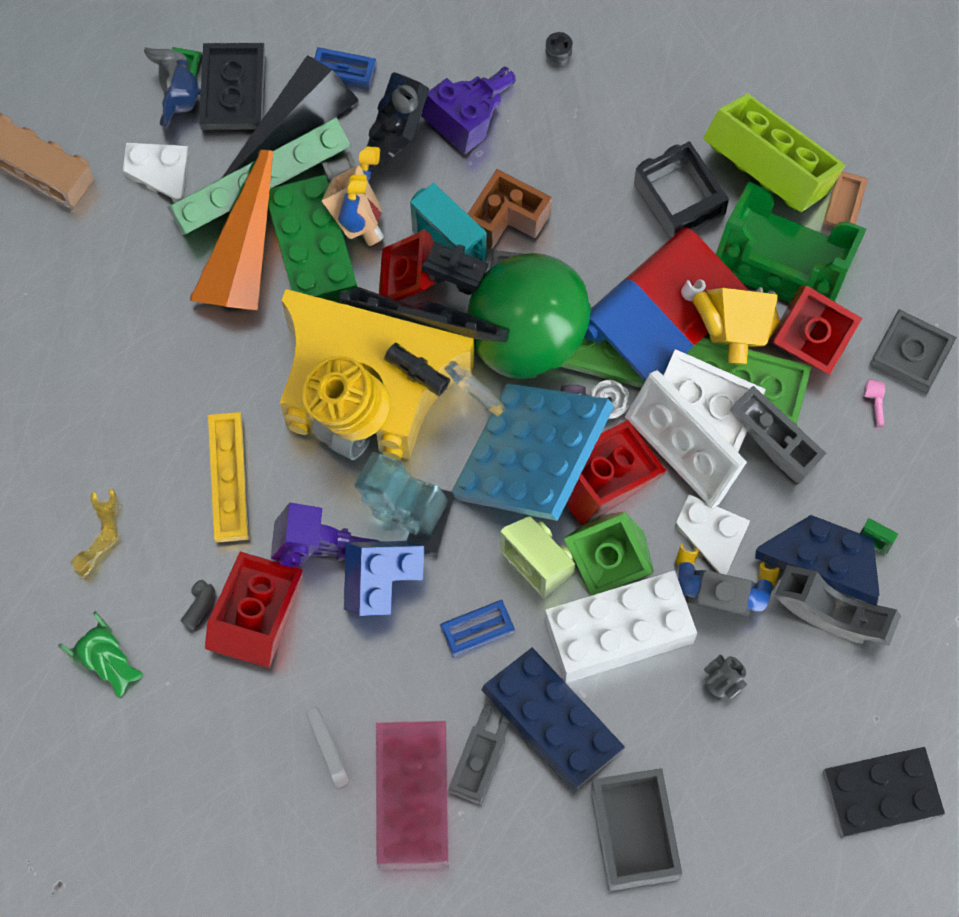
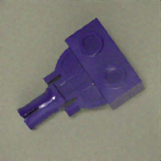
M504 66L489 79L484 77L480 79L477 76L471 81L452 83L446 78L429 90L421 117L463 154H466L486 139L493 110L501 102L499 94L516 82L515 74L512 71L508 72L509 68Z
M289 502L274 521L270 559L278 560L281 565L288 567H297L300 564H304L310 556H335L337 561H343L345 559L346 542H378L379 540L351 536L347 528L339 531L334 527L321 524V507Z

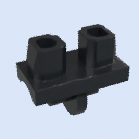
M434 242L427 259L422 265V271L428 273L429 280L437 283L448 281L457 285L456 287L459 292L471 295L472 292L476 293L489 263L464 254L465 246L458 244L454 250Z

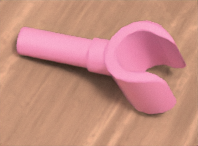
M869 379L865 385L864 397L874 399L876 426H883L882 400L885 393V385L881 381Z

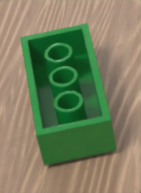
M326 175L270 188L268 208L291 290L341 303L339 299L340 291L358 288L342 230L322 202L329 186Z

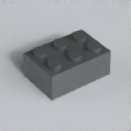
M659 768L593 779L591 792L609 891L679 880L683 873L663 769Z

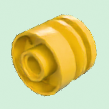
M335 356L325 359L312 369L303 386V403L308 413L342 439L356 441L373 435L385 423L390 410L389 394L384 384L353 358Z

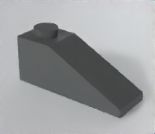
M752 386L730 409L772 461L797 484L827 454L755 386Z

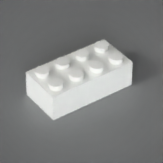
M675 570L545 610L544 621L565 683L694 644L697 636V631Z

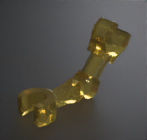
M108 489L110 498L105 503L98 501L96 492L91 493L90 500L98 518L101 519L102 534L97 536L95 542L86 552L81 551L70 562L74 566L73 570L83 578L93 569L97 557L118 540L114 522L118 499L113 489Z

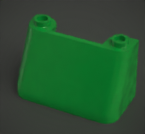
M748 182L727 220L716 255L743 284L755 289L762 287L765 293L773 291L776 293L777 298L789 303L799 286H808L835 302L867 229L845 221L836 224L829 236L771 213L774 206L773 195L764 187Z

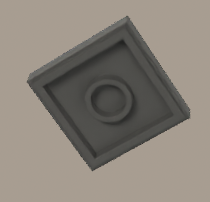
M898 309L869 365L928 393L957 337Z

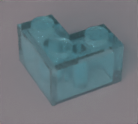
M372 452L354 484L362 496V502L373 511L372 515L376 519L384 523H390V521L399 523L403 529L413 534L421 531L431 535L449 502L439 486L411 477L401 461L376 452Z

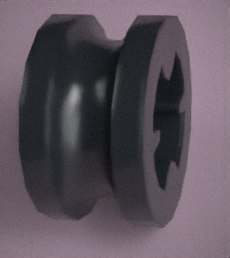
M555 32L549 35L545 45L546 57L550 61L559 64L568 61L572 56L573 42L571 37L564 32ZM558 44L564 45V48H561L560 51L554 50Z

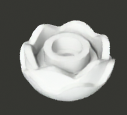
M610 379L601 381L590 390L589 396L610 398L612 400L611 403L614 405V408L608 419L621 416L629 406V392L619 382Z

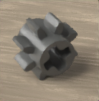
M719 655L704 668V671L708 673L704 679L705 685L717 697H722L726 694L731 699L747 686V683L742 680L746 676V669L735 657L729 656L724 659L722 655Z

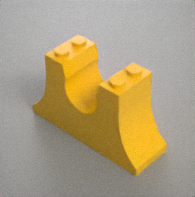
M285 289L281 301L287 326L296 338L293 365L280 400L286 426L297 434L307 435L308 432L313 433L315 418L308 413L303 403V386L308 374L318 363L327 358L335 356L353 358L384 384L389 394L390 410L385 423L376 432L379 452H383L382 454L385 457L393 460H401V458L410 460L425 416L438 396L417 381L411 382L407 379L405 373L385 361L386 352L391 345L397 342L418 358L423 357L428 360V365L450 378L449 387L455 382L471 376L474 367V339Z

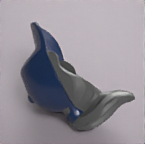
M145 47L144 53L147 58L159 65V81L164 92V99L162 101L163 114L160 119V125L166 127L173 114L189 112L194 108L201 90L198 87L196 77L187 69V59L183 53L171 49H151Z

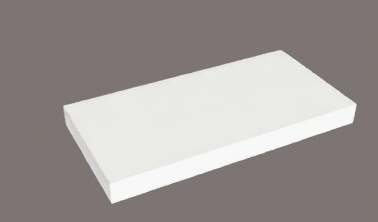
M658 370L649 374L625 418L630 421L638 432L711 508L719 505L747 462Z

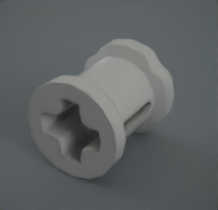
M347 152L345 157L329 163L326 161L320 162L323 175H326L328 184H330L333 177L356 166L351 152Z

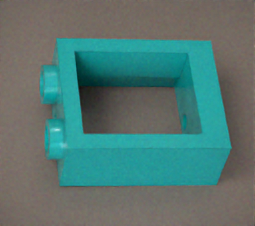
M434 182L426 189H419L413 195L410 208L412 231L415 234L426 230L430 233L434 242L454 250L458 244L465 246L464 254L484 262L487 261L486 231Z

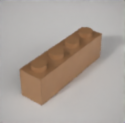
M0 113V168L67 206L74 208L94 181L89 163L79 155L71 156L65 153L53 141H48V143L43 141L33 130L14 125L10 118Z

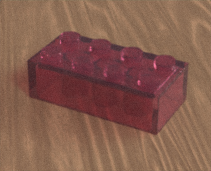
M446 721L376 723V858L379 870L449 869Z

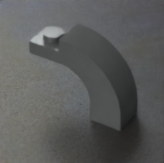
M790 565L786 566L775 593L779 601L801 619L833 635L860 644L867 640L889 646L901 617L897 609L879 605L874 606L836 591L823 580L817 571Z

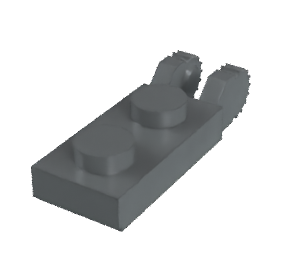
M486 703L476 726L472 727L448 788L449 793L480 805L505 743V734L510 724V721L502 715L496 734L484 730L491 718L493 707Z

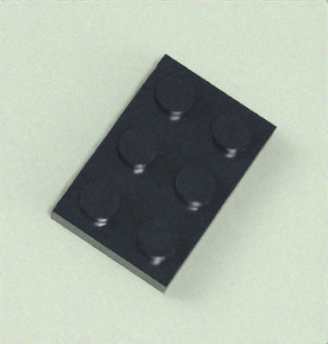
M203 43L199 126L201 130L257 128L263 116L264 43Z
M925 747L825 768L823 770L842 839L945 815Z

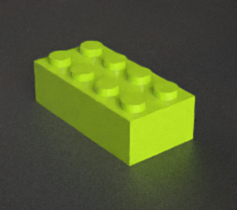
M749 93L718 109L703 137V140L710 144L715 152L726 156L735 163L739 170L749 173L760 182L762 187L773 191L784 199L789 207L803 212L829 194L846 164Z

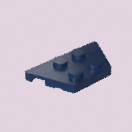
M809 515L756 549L755 559L783 570L786 569L787 565L817 571L823 580L836 591L874 606L878 604L880 592L874 539Z

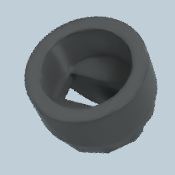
M401 85L394 90L392 101L398 112L410 113L416 109L418 97L411 86ZM405 94V95L409 96L411 99L408 100V99H407L406 97H404L403 95Z

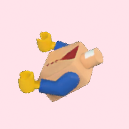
M370 146L365 147L359 153L360 166L357 165L332 178L322 199V202L349 239L362 235L368 246L378 243L384 237L377 225L382 214V207L368 183L371 174L368 166L378 165L380 149Z

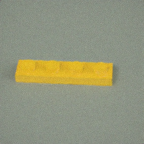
M241 412L208 415L214 540L216 543L249 540Z

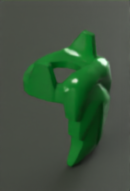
M95 611L93 614L98 621L96 627L90 629L85 636L81 637L74 648L69 649L61 643L58 647L73 663H82L90 671L95 670L101 679L108 680L114 694L117 697H121L124 694L126 685L129 682L139 680L143 673L127 663V657L118 649L119 643L112 635L111 627Z

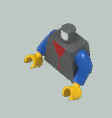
M680 544L675 563L678 565V581L683 595L688 596L687 603L750 617L751 610L761 612L767 607L772 589L777 585L780 568L767 569L765 568V562H761L757 584L748 579L707 570H695L694 565L699 549L694 547L693 552L684 549V544Z

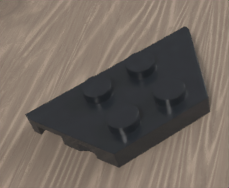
M393 72L390 76L384 97L378 104L377 109L379 112L375 123L370 128L368 134L370 138L367 146L380 149L379 161L387 164L400 150H403L412 142L430 89L421 82ZM408 85L415 90L418 97V106L414 111L400 113L395 109L392 94L398 86ZM405 94L403 95V96L406 97L408 100L411 99L409 96H407V95H405ZM375 165L368 166V168L371 170L370 178L373 176V169Z

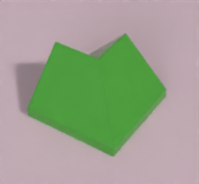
M625 511L599 515L564 538L591 595L621 587L654 572L645 532Z

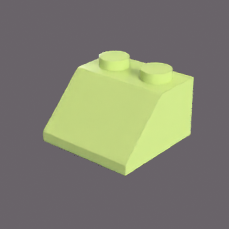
M529 516L505 526L500 531V552L545 599L574 574L575 563L573 561L575 560L566 546L561 545L559 547L551 538L553 536L552 532L543 522L539 521L537 523Z

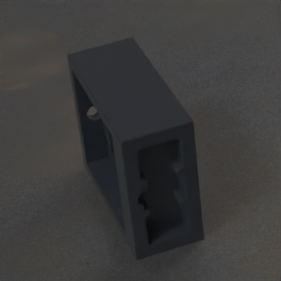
M690 141L682 145H673L663 155L655 159L648 158L642 161L636 168L634 184L670 238L682 228L695 230L726 214L729 198ZM685 166L706 198L672 215L651 182Z

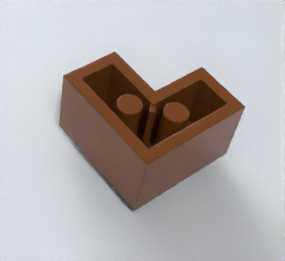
M496 169L467 214L486 231L487 246L493 249L507 225L536 238L551 215L552 197Z

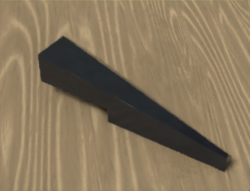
M307 55L222 178L257 160L261 149L274 151L326 122L337 118L340 113L349 107L353 109L358 105L359 99L331 68Z
M361 287L340 291L339 299L341 303L469 338L507 342L509 328L432 301L408 305Z

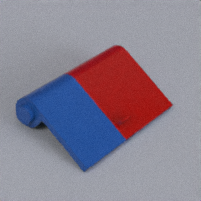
M682 228L591 308L590 321L584 338L596 343L606 339L634 371L646 381L649 374L656 370L662 375L665 373L675 349L686 354L708 334L693 301L686 300L681 294L682 287L687 280L691 282L692 286H694L697 280H703L706 285L703 292L706 293L707 290L719 288L749 290L693 230Z

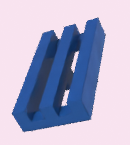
M317 47L314 59L331 68L347 86L370 90L371 79L374 76L373 71L377 65L376 58ZM321 59H326V60H331V61H336V62H341V63L334 64V63H329V62L321 61ZM348 64L356 65V66H361V67H366L367 69L364 70V69L349 67Z
M502 599L440 624L452 657L515 632L514 625ZM500 611V616L455 634L450 632L454 628ZM505 623V626L495 629L491 632H488L486 634H483L461 644H455V642L459 640H462L464 638H467L469 636H472L474 634H477L499 624Z

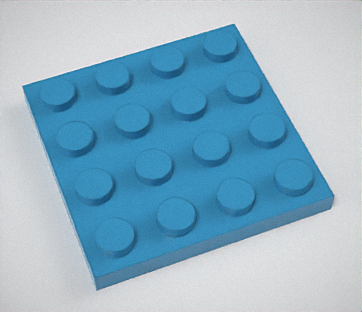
M507 383L451 492L460 501L558 521L614 405L607 398Z

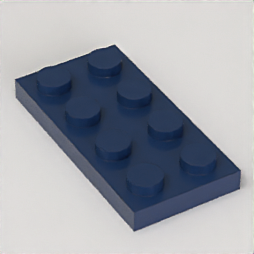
M533 647L486 682L481 689L574 792L617 757L625 748L618 738Z

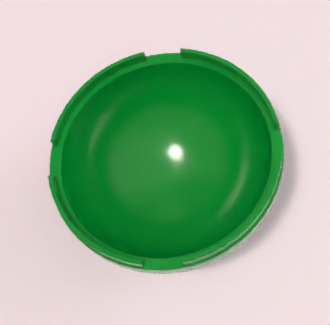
M519 254L497 263L485 273L476 293L472 292L467 314L509 328L507 342L474 339V350L492 370L514 379L536 378V375L546 372L551 368L555 370L560 367L577 350L589 325L591 304L589 303L584 281L568 264L546 254Z

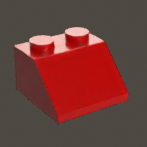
M799 286L781 317L779 326L768 340V343L830 375L863 318L812 288Z

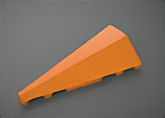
M262 149L259 151V156L253 169L247 176L238 200L235 201L215 243V248L201 272L202 275L194 291L190 295V301L258 311L273 151Z

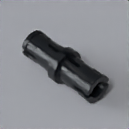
M397 342L391 345L386 352L384 360L405 373L407 379L411 382L417 381L438 397L447 389L450 378L428 365V360L425 358H418Z

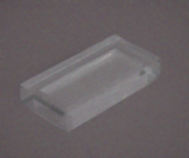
M451 361L444 368L458 386L497 417L505 410V405L495 393L456 361Z

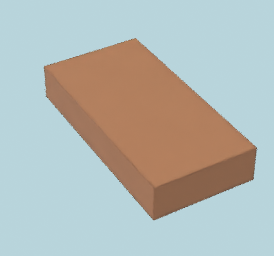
M844 171L841 172L833 185L822 229L832 231L836 224L845 221L856 224L868 178Z

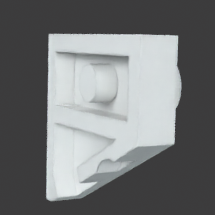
M126 143L123 163L124 176L137 183L145 184L148 189L155 193L161 192L169 196L176 203L184 198L189 160L188 146Z
M688 495L675 528L685 539L691 541L693 547L699 549L698 554L702 558L705 557L716 570V573L727 575L750 520L717 506L711 508L705 501Z

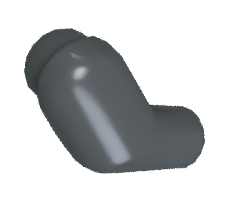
M198 580L193 585L191 593L197 598L180 620L192 630H195L208 612L215 595L213 585H208L204 580Z

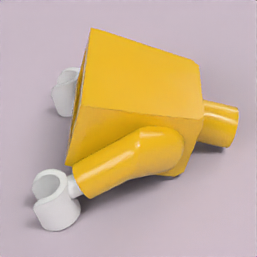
M687 280L682 287L681 294L686 300L693 301L710 334L712 343L729 345L727 363L746 365L748 347L765 346L780 324V318L776 309V293L773 291L763 293L762 287H759L755 292L719 288L707 290L706 293L703 292L706 286L703 280H697L694 286Z

